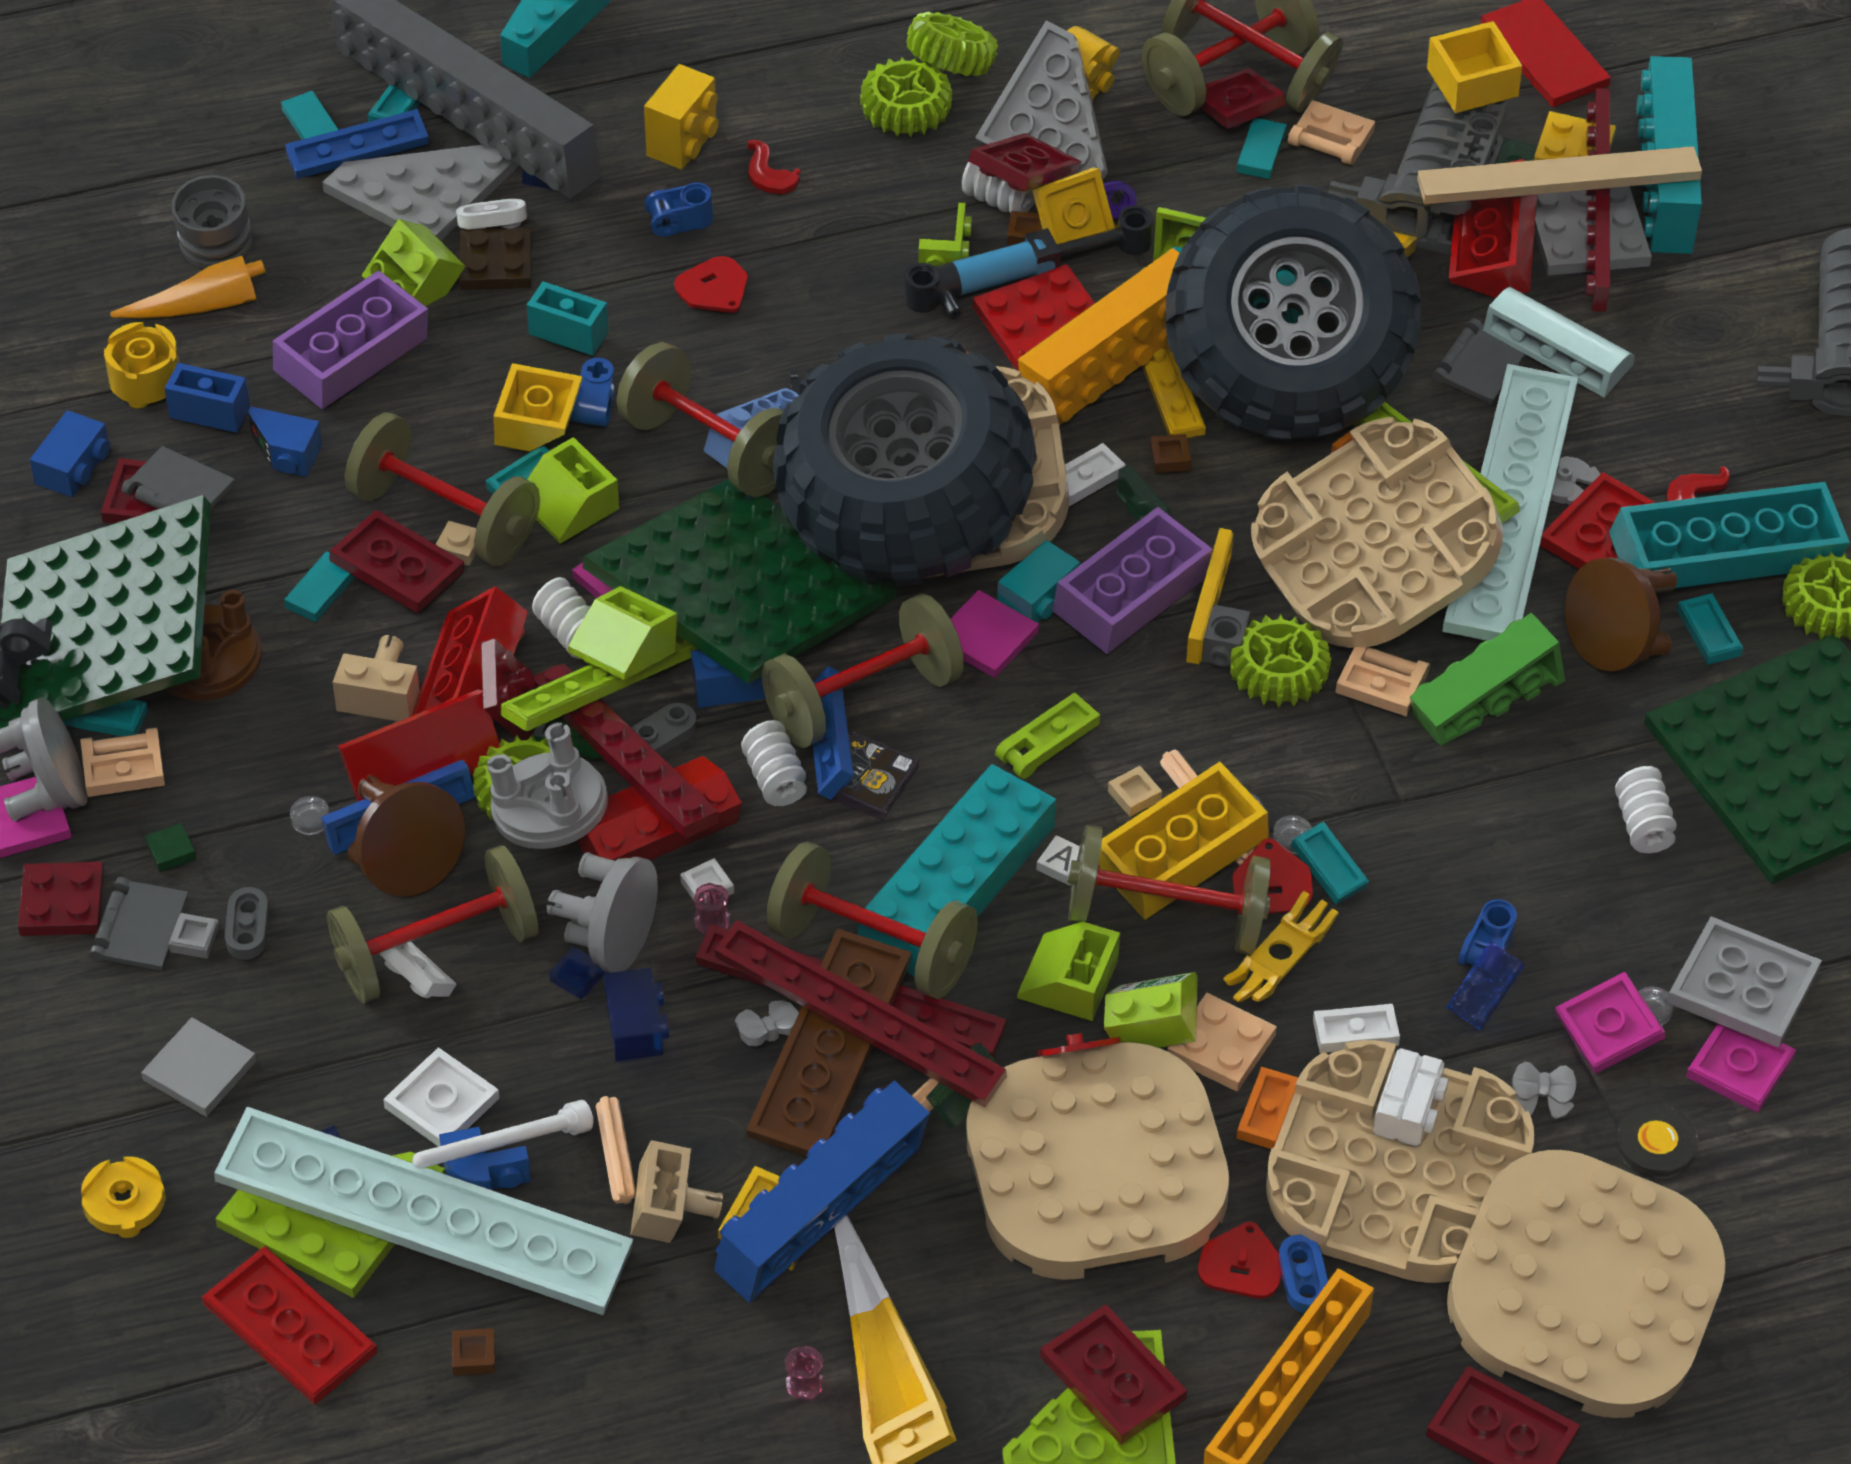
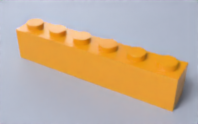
M1339 1268L1336 1270L1209 1443L1204 1452L1203 1464L1264 1463L1370 1316L1374 1293L1373 1287Z

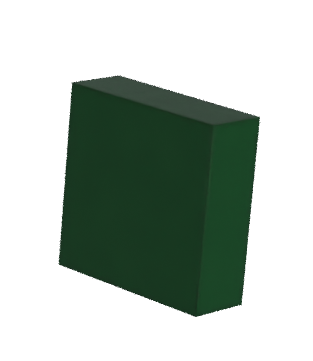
M182 823L145 836L147 847L159 872L196 860L195 851Z

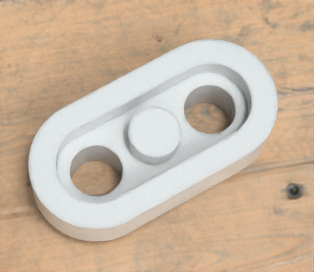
M503 199L461 206L456 210L458 226L465 230L486 229V227L493 226L515 228L520 226L521 222L527 218L525 201L521 199Z

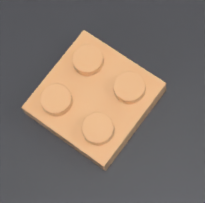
M1206 993L1197 1006L1196 1042L1169 1046L1168 1052L1180 1058L1192 1070L1238 1092L1276 1036L1277 1026Z

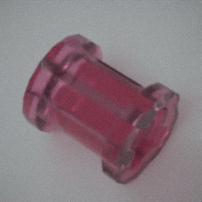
M713 883L703 884L698 887L693 898L694 905L697 908L694 918L696 927L705 934L710 924L726 929L730 920V915L726 909L729 901L727 890L722 885H715ZM705 895H707V903H705ZM717 914L719 915V922H718V923H717V921H716V915H717Z
M799 1346L793 1348L785 1359V1369L788 1373L786 1389L796 1399H813L821 1393L823 1358L820 1352L813 1347Z

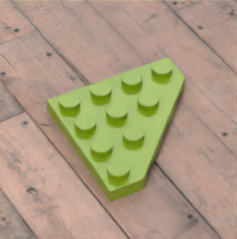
M406 1152L392 1156L413 1163L412 1159L415 1153ZM437 1164L425 1167L446 1175L445 1169ZM237 1190L215 1218L217 1227L258 1249L266 1246L281 1261L352 1298L357 1295L395 1245V1243L241 1190Z
M1161 1330L1132 1331L1165 1366ZM1067 1388L1056 1400L1053 1398L1031 1420L1030 1426L1017 1439L1013 1438L1003 1448V1464H1176L1170 1411L1120 1445L1072 1391Z

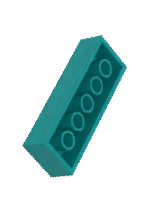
M1650 56L1648 70H1642L1641 91H1644V95H1638L1636 106L1637 115L1642 116L1638 123V139L1644 140V143L1640 144V151L1694 146L1698 157L1692 58ZM1700 180L1641 185V188H1647V192H1643L1642 212L1648 213V216H1645L1643 230L1646 238L1650 239V252L1692 254L1702 205Z
M1826 482L1621 507L1609 531L1619 559L1639 569L1646 568L1651 571L1663 568L1672 569L1671 573L1675 572L1677 576L1676 588L1788 574L1793 564L1799 565L1805 557L1814 560L1818 554L1826 557L1831 552L1834 556L1841 557L1850 543Z
M991 764L865 909L927 933L928 928L940 910L947 903L954 900L976 909L978 917L1054 829L1056 798ZM858 923V935L911 952L912 961L907 973L915 977L919 947Z

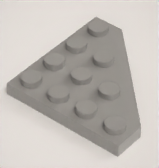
M1046 20L975 138L980 143L986 145L1027 133L1082 161L1079 172L1092 167L1099 168L1103 180L1108 171L1078 39L1072 33Z
M487 145L343 162L322 182L323 192L391 227L395 225L399 218L426 226L442 241L458 225L456 210L467 204L482 202L518 168V165L511 160H506L499 151Z

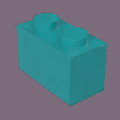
M543 281L527 303L529 335L593 356L609 333L607 302Z
M1046 540L998 581L997 600L1037 623L1042 619L1045 620L1053 613L1057 582L1080 566V562Z

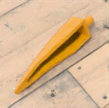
M239 256L208 266L191 278L158 294L110 312L112 318L173 317L241 305L257 300L251 278L264 274L266 271L262 260L245 264L243 256Z

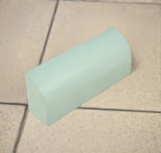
M1511 287L1506 288L1488 307L1483 331L1560 374L1578 377L1577 383L1602 397H1605L1634 364V355Z

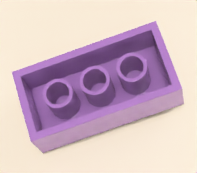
M377 271L274 339L273 370L318 407L324 409L428 338V308L382 272Z
M1157 507L1058 581L1052 611L1108 654L1202 582L1206 577L1213 549Z

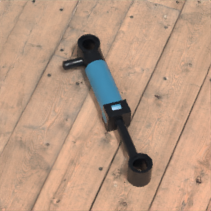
M1128 206L1119 213L1118 224L1115 225V229L1056 244L1049 229L1046 228L1025 234V242L945 264L933 266L928 263H916L910 266L905 273V303L909 309L925 313L935 310L941 301L948 316L954 319L958 318L962 312L955 297L1032 277L1060 267L1061 257L1117 243L1120 250L1127 254H1143L1150 249L1152 244L1153 215L1142 206Z

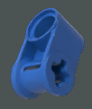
M691 183L677 188L657 190L650 193L644 201L645 209L652 217L651 229L657 236L666 237L675 233L703 229L711 225L714 220L711 190L703 183ZM659 200L663 201V208H661ZM663 219L666 221V227L663 225Z
M592 358L587 360L582 366L580 376H582L583 381L570 417V422L607 427L614 398V385L612 384L614 367L607 359Z
M1497 899L1491 900L1484 905L1472 931L1468 933L1463 943L1458 959L1459 965L1465 966L1470 964L1489 971V976L1493 978L1498 976L1514 937L1517 913L1511 903Z

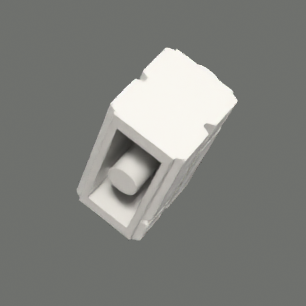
M1402 1048L1397 1050L1375 1114L1373 1128L1375 1135L1392 1140L1396 1138L1399 1142L1417 1147L1421 1145L1425 1132L1433 1133L1438 1116V1110L1433 1109L1435 1100L1443 1102L1449 1083L1448 1078L1442 1077L1445 1063L1441 1059L1426 1055L1421 1057L1419 1053Z

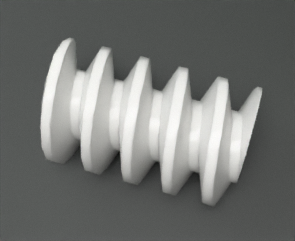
M970 162L967 163L962 177V190L964 194L975 196L977 200L986 201L992 207L998 206L1000 211L1010 212V214L1011 211L1028 212L1035 203L1032 190L1038 187L1029 189L1026 192L1014 190L1008 186L1007 181L999 177L987 176L979 171L978 166Z
M562 577L547 582L538 591L532 603L533 613L568 652V645L590 606L586 605V601L581 596H578V592L573 587H570V583ZM569 653L572 657L580 659L579 657Z
M770 720L757 724L750 729L742 740V752L747 757V763L752 769V774L757 780V785L761 789L765 801L772 806H785L802 798L807 792V786L804 783L806 772L801 767V761L796 756L795 748L790 744V737L785 733L784 725L780 721Z
M1642 766L1626 772L1615 785V793L1619 799V807L1622 810V817L1630 836V844L1640 853L1660 852L1673 845L1676 839L1673 832L1676 830L1677 824L1672 817L1673 811L1669 806V797L1665 793V784L1661 781L1662 775L1659 769L1652 766Z

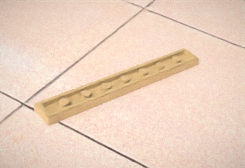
M1693 146L1418 171L1417 181L1424 204L1701 180L1702 169Z

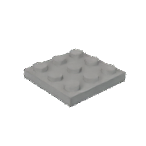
M1630 186L1610 188V270L1650 266L1652 255ZM1586 190L1537 194L1534 233L1547 276L1592 272L1585 270L1587 250H1592V246H1586L1585 244L1587 224L1592 225V221H1586L1587 200H1592V196H1586Z
M1711 916L1669 992L1667 1003L1779 1048L1819 972L1822 960Z

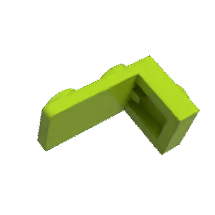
M966 203L958 204L955 241L920 239L919 263L937 266L969 257L970 241H964V237H971L972 216H965Z

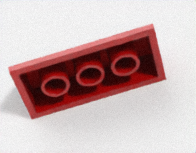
M1520 159V160H1516V161H1511V162H1523L1524 159ZM1537 194L1473 200L1468 211L1463 214L1454 215L1449 280L1451 283L1497 298L1509 287L1520 293L1530 292Z
M496 586L448 611L411 716L478 689L483 692L481 643L496 639L506 650L511 651L514 655L517 644L525 632L524 624L528 611Z
M701 756L674 769L718 811L719 824L685 839L631 786L608 796L607 809L601 821L592 831L578 839L577 842L584 854L589 852L614 861L619 858L632 857L653 860L737 823L742 802L726 773L707 758Z

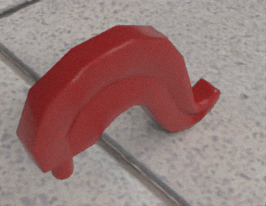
M749 140L747 142L748 150L755 151L750 160L748 178L756 188L773 194L783 195L795 190L800 182V176L798 175L801 173V170L796 168L793 172H790L786 169L775 170L768 166L770 159L769 146L760 140Z
M1722 466L1718 475L1687 474L1678 476L1670 483L1665 500L1667 502L1695 498V495L1698 493L1724 490L1729 482V470Z

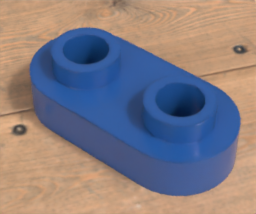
M1292 1235L1282 1242L1278 1262L1288 1303L1296 1311L1305 1314L1327 1284L1328 1279L1318 1243L1303 1235ZM1299 1258L1304 1260L1305 1263L1299 1264L1294 1262L1293 1260ZM1308 1293L1311 1294L1313 1297L1306 1298L1301 1295Z

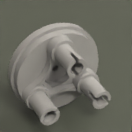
M41 697L31 701L28 707L23 708L21 717L9 721V726L0 729V754L16 747L24 750L21 753L2 759L4 770L20 765L6 773L11 781H15L34 772L37 779L35 788L4 799L7 813L14 822L43 809L47 812L59 807L62 809L68 807L76 809L86 805L88 798L82 765L61 717L45 698Z
M562 723L552 724L545 731L550 753L531 756L512 766L511 758L507 755H495L487 762V769L493 783L490 791L492 794L491 813L494 824L507 840L519 846L533 849H548L572 843L592 831L601 821L607 809L608 793L603 777L588 761L580 757L579 751L573 747L570 728L566 724L563 726Z
M586 852L580 860L578 873L580 877H587L602 882L597 896H587L583 899L562 893L559 890H553L548 901L554 902L555 905H547V913L571 919L564 933L566 943L587 947L591 960L596 965H599L603 971L621 974L633 964L648 936L657 901L658 881L656 869L650 860L641 857L619 858L614 861Z

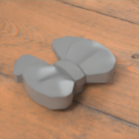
M1568 456L1560 458L1551 501L1570 505L1584 491L1576 485V482L1591 484L1600 475L1597 468L1594 466L1590 468L1587 463L1578 458Z
M783 1000L772 1001L769 1004V1016L760 1019L752 1010L746 1009L737 1015L735 1026L738 1028L740 1038L748 1046H759L765 1040H777L780 1034L789 1035L799 1012L790 1002Z
M1525 1061L1516 1068L1512 1078V1089L1517 1093L1516 1100L1525 1112L1529 1111L1530 1116L1537 1105L1538 1096L1547 1097L1551 1117L1559 1119L1565 1117L1574 1107L1570 1101H1572L1576 1090V1078L1573 1070L1566 1065L1559 1066L1549 1074L1546 1072L1540 1073L1531 1063Z

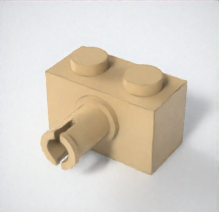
M389 635L382 636L375 658L343 653L333 680L337 711L393 721H401L411 717L420 692L418 672L415 665L397 662L404 646L399 638L393 636L390 646H387Z
M653 1140L650 1141L639 1163L630 1235L671 1243L682 1222L683 1211L718 1219L722 1207V1202L720 1201L723 1199V1193L688 1187L690 1148Z

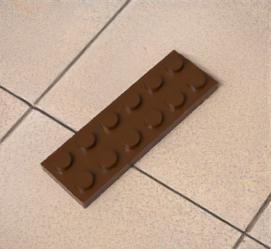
M837 928L820 966L892 1006L912 961V955L909 951ZM802 1006L746 1129L747 1137L807 1157L808 1151L819 1139L824 1138L827 1141L836 1133L835 1128L845 1113L874 1046Z

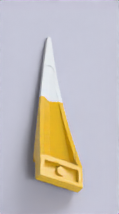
M847 1215L834 1228L854 1342L863 1439L872 1464H914L957 1440L946 1412L947 1406Z

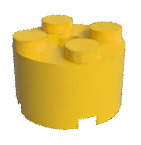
M1073 26L1067 31L1078 39L1090 96L1093 101L1100 91L1106 93L1111 88L1115 79L1111 72L1120 55V49L1086 29Z
M144 322L124 325L109 336L106 349L104 348L111 390L116 396L127 401L131 407L136 409L144 408L149 403L166 398L165 386L177 363H179L176 340L173 334L167 328L155 324L156 328L144 327Z

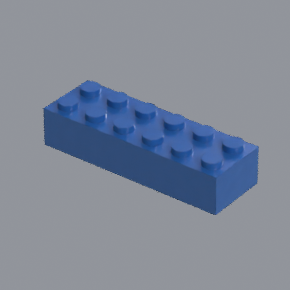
M895 1080L884 1090L881 1088L875 1089L865 1100L864 1108L856 1115L853 1113L847 1114L835 1128L836 1133L827 1141L824 1138L819 1139L808 1151V1158L799 1166L795 1163L790 1165L779 1177V1184L770 1192L766 1189L762 1190L750 1203L749 1211L741 1218L737 1215L733 1216L722 1227L720 1231L722 1235L721 1241L716 1249L717 1258L714 1271L749 1304L792 1265L793 1261L795 1263L919 1151L930 1112Z

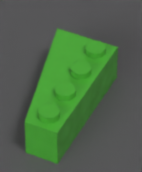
M1532 613L1521 620L1513 621L1504 632L1491 641L1487 640L1481 643L1465 659L1449 665L1439 677L1430 683L1427 682L1420 685L1414 694L1409 697L1413 716L1440 746L1480 726L1483 717L1490 713L1498 717L1509 711L1512 701L1522 696L1528 701L1540 695L1539 687L1549 682L1554 687L1565 682L1559 641Z

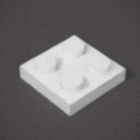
M438 1047L383 1100L386 1110L439 1147V1134L468 1129L499 1099V1091Z

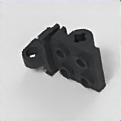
M47 617L35 623L25 619H10L0 624V707L4 710L9 708V701L14 705L20 702L21 691L17 689L19 666L50 652L53 622Z

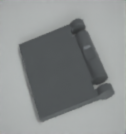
M1471 318L1466 328L1462 330L1439 363V368H1436L1432 373V378L1438 383H1446L1492 405L1501 392L1507 364L1519 366L1526 354L1483 331L1484 325L1478 319Z
M162 446L130 479L123 483L121 491L130 496L138 487L135 498L157 509L204 495L211 503L212 509L235 485V479Z
M118 877L114 884V888L117 891L111 892L94 939L97 945L92 946L89 956L95 961L106 960L163 971L170 951L168 943L179 915L184 911L188 892L134 882L124 877Z

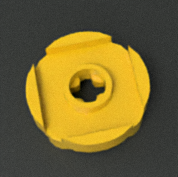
M123 1157L124 1161L110 1164V1160L101 1162L87 1174L82 1183L81 1195L84 1214L94 1227L103 1232L118 1234L123 1238L135 1237L140 1233L141 1229L150 1225L163 1209L166 1195L159 1172L152 1164L137 1157ZM127 1190L131 1191L129 1199L124 1201L116 1200L114 1195L116 1192L123 1194Z

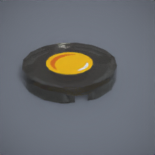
M1661 1104L1641 1105L1630 1110L1620 1121L1616 1137L1618 1155L1626 1166L1635 1172L1638 1169L1646 1173V1177L1654 1179L1672 1178L1685 1172L1695 1158L1699 1143L1696 1127L1690 1119L1677 1109Z

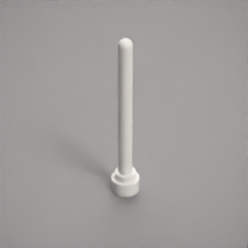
M574 1101L565 1104L563 1109L558 1111L557 1115L417 1152L413 1156L412 1161L415 1167L425 1168L561 1130L572 1135L581 1134L592 1129L593 1115L586 1101Z

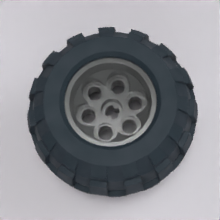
M1295 185L1292 188L1276 189L1266 187L1243 194L1242 198L1225 207H1219L1200 224V227L1190 237L1186 245L1183 246L1173 267L1168 284L1165 309L1166 334L1170 352L1173 353L1184 382L1195 397H1199L1216 412L1217 417L1238 429L1241 427L1251 432L1262 434L1264 438L1290 441L1294 438H1321L1341 432L1344 428L1368 417L1386 401L1402 380L1419 339L1421 328L1420 289L1416 273L1412 271L1404 253L1405 248L1389 227L1385 228L1369 213L1370 209L1348 196L1344 199L1324 192L1321 187L1309 185ZM1282 270H1287L1294 275L1295 282L1289 286L1281 285L1276 279V274ZM1315 282L1324 283L1328 286L1330 294L1323 298L1316 297L1311 292L1310 286ZM1253 294H1261L1267 299L1268 306L1264 309H1255L1249 304L1248 298ZM1288 308L1296 309L1300 313L1296 324L1287 323L1283 319ZM1324 317L1331 318L1336 323L1337 329L1334 332L1325 333L1318 327V320ZM1260 329H1268L1273 332L1275 341L1268 345L1261 344L1256 339L1255 333ZM1294 341H1303L1308 345L1309 353L1305 356H1296L1292 353L1290 344Z
M911 333L886 335L885 340L867 346L863 342H859L838 352L839 359L831 365L821 364L806 376L800 383L799 396L794 397L792 404L787 403L782 413L776 438L778 445H776L773 459V474L775 486L787 521L797 530L801 541L828 565L834 562L848 576L869 583H878L883 578H891L897 586L924 584V577L944 572L946 578L970 568L973 557L979 553L987 555L993 552L1008 537L1012 521L1015 520L1017 514L1022 515L1033 486L1032 471L1036 461V446L1030 419L1022 399L1008 385V380L999 369L982 354L975 356L971 352L967 353L959 342L940 336H930L925 341L914 340Z

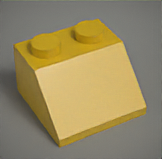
M512 363L494 413V445L530 452L564 435L583 381L582 376Z

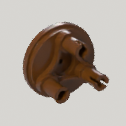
M1613 557L1595 559L1582 566L1569 585L1565 601L1567 630L1574 647L1582 658L1598 669L1617 671L1630 668L1638 662L1646 661L1652 656L1669 654L1672 648L1671 638L1665 632H1658L1660 610L1656 593L1671 592L1676 588L1677 576L1675 572L1671 573L1672 569L1670 568L1654 571L1646 568L1639 569L1622 559Z
M228 590L224 592L220 597L221 606H204L200 678L164 689L165 691L188 700H213L238 691L254 677L261 663L262 648L259 635L251 624L249 614L245 611V598L240 591Z
M368 775L367 778L370 782L363 778L358 785V794L363 799L371 802L360 820L356 840L348 848L347 855L349 860L360 866L362 873L371 884L387 894L406 897L428 891L450 873L461 854L465 839V822L460 806L450 794L433 784L411 782L394 786L393 784L383 783L374 775Z

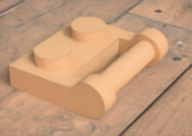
M1312 100L1297 125L1292 127L1288 137V144L1295 147L1303 145L1340 158L1342 163L1353 166L1374 132L1375 121Z
M1354 647L1336 683L1335 693L1407 717L1411 708L1409 697L1414 694L1420 685L1425 683L1430 663L1421 660L1415 663L1370 647Z
M157 728L146 729V733L96 741H93L92 737L80 739L88 797L165 786Z

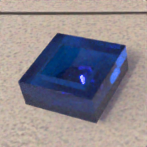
M575 946L549 972L550 982L581 1000L606 974L599 965H596L591 960L590 955Z

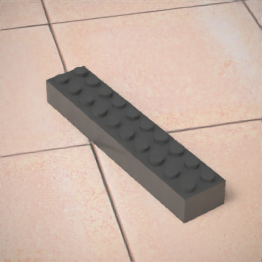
M330 0L332 8L331 18L334 22L337 36L336 45L344 56H349L360 63L366 70L382 77L389 85L393 86L397 83V88L405 92L411 99L421 102L436 115H441L452 122L458 129L464 130L475 137L481 144L496 149L503 158L511 160L522 167L528 174L536 176L547 183L551 189L558 190L568 198H572L600 178L594 124L397 0Z

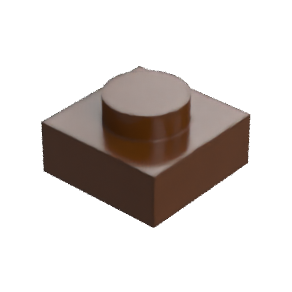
M1011 211L1007 232V245L1011 246L1025 242V234L1042 230L1039 214Z
M1186 434L1150 437L1149 447L1155 473L1191 470L1192 460Z
M494 1328L452 1331L453 1376L496 1373Z

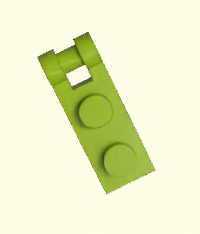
M1074 692L1003 740L996 748L995 756L1003 763H1010L1013 766V772L1022 780L1027 779L1039 765L1100 724V714ZM1026 747L1029 752L1022 755L1019 751Z

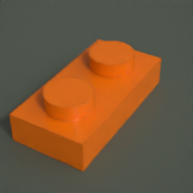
M1261 1067L1237 1129L1236 1139L1269 1149L1274 1148L1294 1096L1298 1077Z

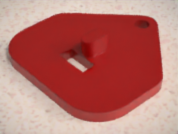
M718 256L678 275L675 279L674 287L676 293L689 307L735 313L741 307L748 275L734 259ZM714 276V279H712V280H710V281H708V282H706V283H703V281H705V280H707V279H709V278H711V277Z
M1272 838L1264 839L1233 873L1234 894L1241 895L1247 869L1253 855L1270 859L1268 889L1273 892L1276 888H1282V893L1267 894V896H1270L1268 914L1288 913L1303 891L1310 894L1305 908L1312 900L1313 890L1310 868ZM1271 845L1272 849L1267 850L1265 846Z
M1082 1033L1066 1036L1067 1046L1043 1049L1037 1052L1038 1057L1121 1043L1120 1037L1083 1042Z
M1245 1222L1204 1244L1198 1264V1277L1205 1286L1214 1290L1256 1299L1268 1298L1278 1290L1282 1275L1278 1262L1279 1253L1256 1223ZM1251 1229L1253 1232L1249 1233L1246 1230ZM1231 1268L1248 1271L1249 1274L1244 1275L1230 1271Z

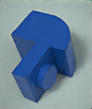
M480 1127L439 1134L440 1146L480 1136ZM526 1146L489 1153L484 1151L443 1163L446 1175L489 1190L501 1187L513 1188L522 1183L531 1182Z

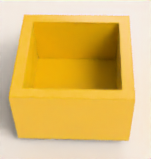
M1494 21L1430 37L1427 69L1454 113L1519 97L1522 65Z
M678 64L644 105L646 156L681 170L691 159L697 157L701 146L708 138H712L715 135L719 125V120L716 118L718 95L715 93L714 77Z

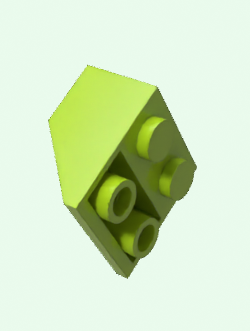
M399 218L361 276L366 279L375 272L380 271L422 305L427 306L449 293L466 266L426 226Z
M574 437L545 453L527 479L535 483L539 489L540 505L536 520L560 544L619 510L618 480Z
M619 586L594 600L569 643L568 652L583 659L588 664H593L611 673L614 677L626 680L676 652L677 613Z
M1082 921L1044 933L1018 991L1017 998L1093 1021L1118 963L1120 932Z

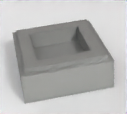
M180 913L168 943L170 952L208 959L220 928L218 919Z

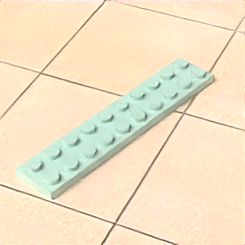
M1507 364L1480 474L1518 501L1520 512L1502 523L1503 539L1501 550L1490 572L1473 589L1448 604L1442 632L1491 641L1504 632L1510 623L1523 618L1578 377Z
M246 1107L214 1173L215 1182L603 1316L633 1247L632 1238L428 1168H417L413 1163L250 1107Z

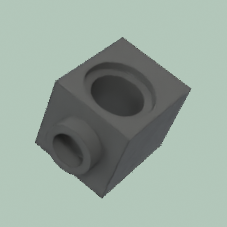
M1213 604L1204 636L1202 662L1220 667H1230L1231 650L1242 645L1245 629L1249 627L1250 611Z

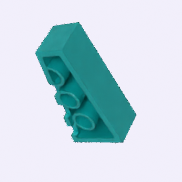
M521 0L500 34L502 65L530 78L610 3V0Z

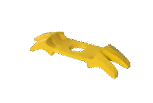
M1303 891L1291 911L1282 917L1281 923L1253 954L1247 955L1235 971L1223 978L1229 986L1245 981L1249 971H1253L1249 980L1233 996V999L1241 1002L1252 996V1000L1260 1002L1271 996L1279 982L1316 942L1320 943L1335 921L1338 911L1332 908L1313 931L1328 905L1326 901L1321 900L1310 914L1297 924L1310 895ZM1283 944L1291 949L1292 954L1287 959L1279 960L1270 955L1269 949L1273 945ZM1266 979L1267 983L1261 988L1263 981Z

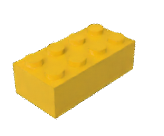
M1218 762L1102 838L1098 865H1100L1102 870L1196 887L1259 845L1264 839L1269 838L1268 812L1221 762ZM1116 888L1144 920L1176 900Z

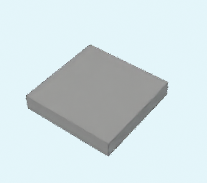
M191 1017L146 1066L141 1074L143 1081L207 1117L255 1064L256 1055L249 1049Z

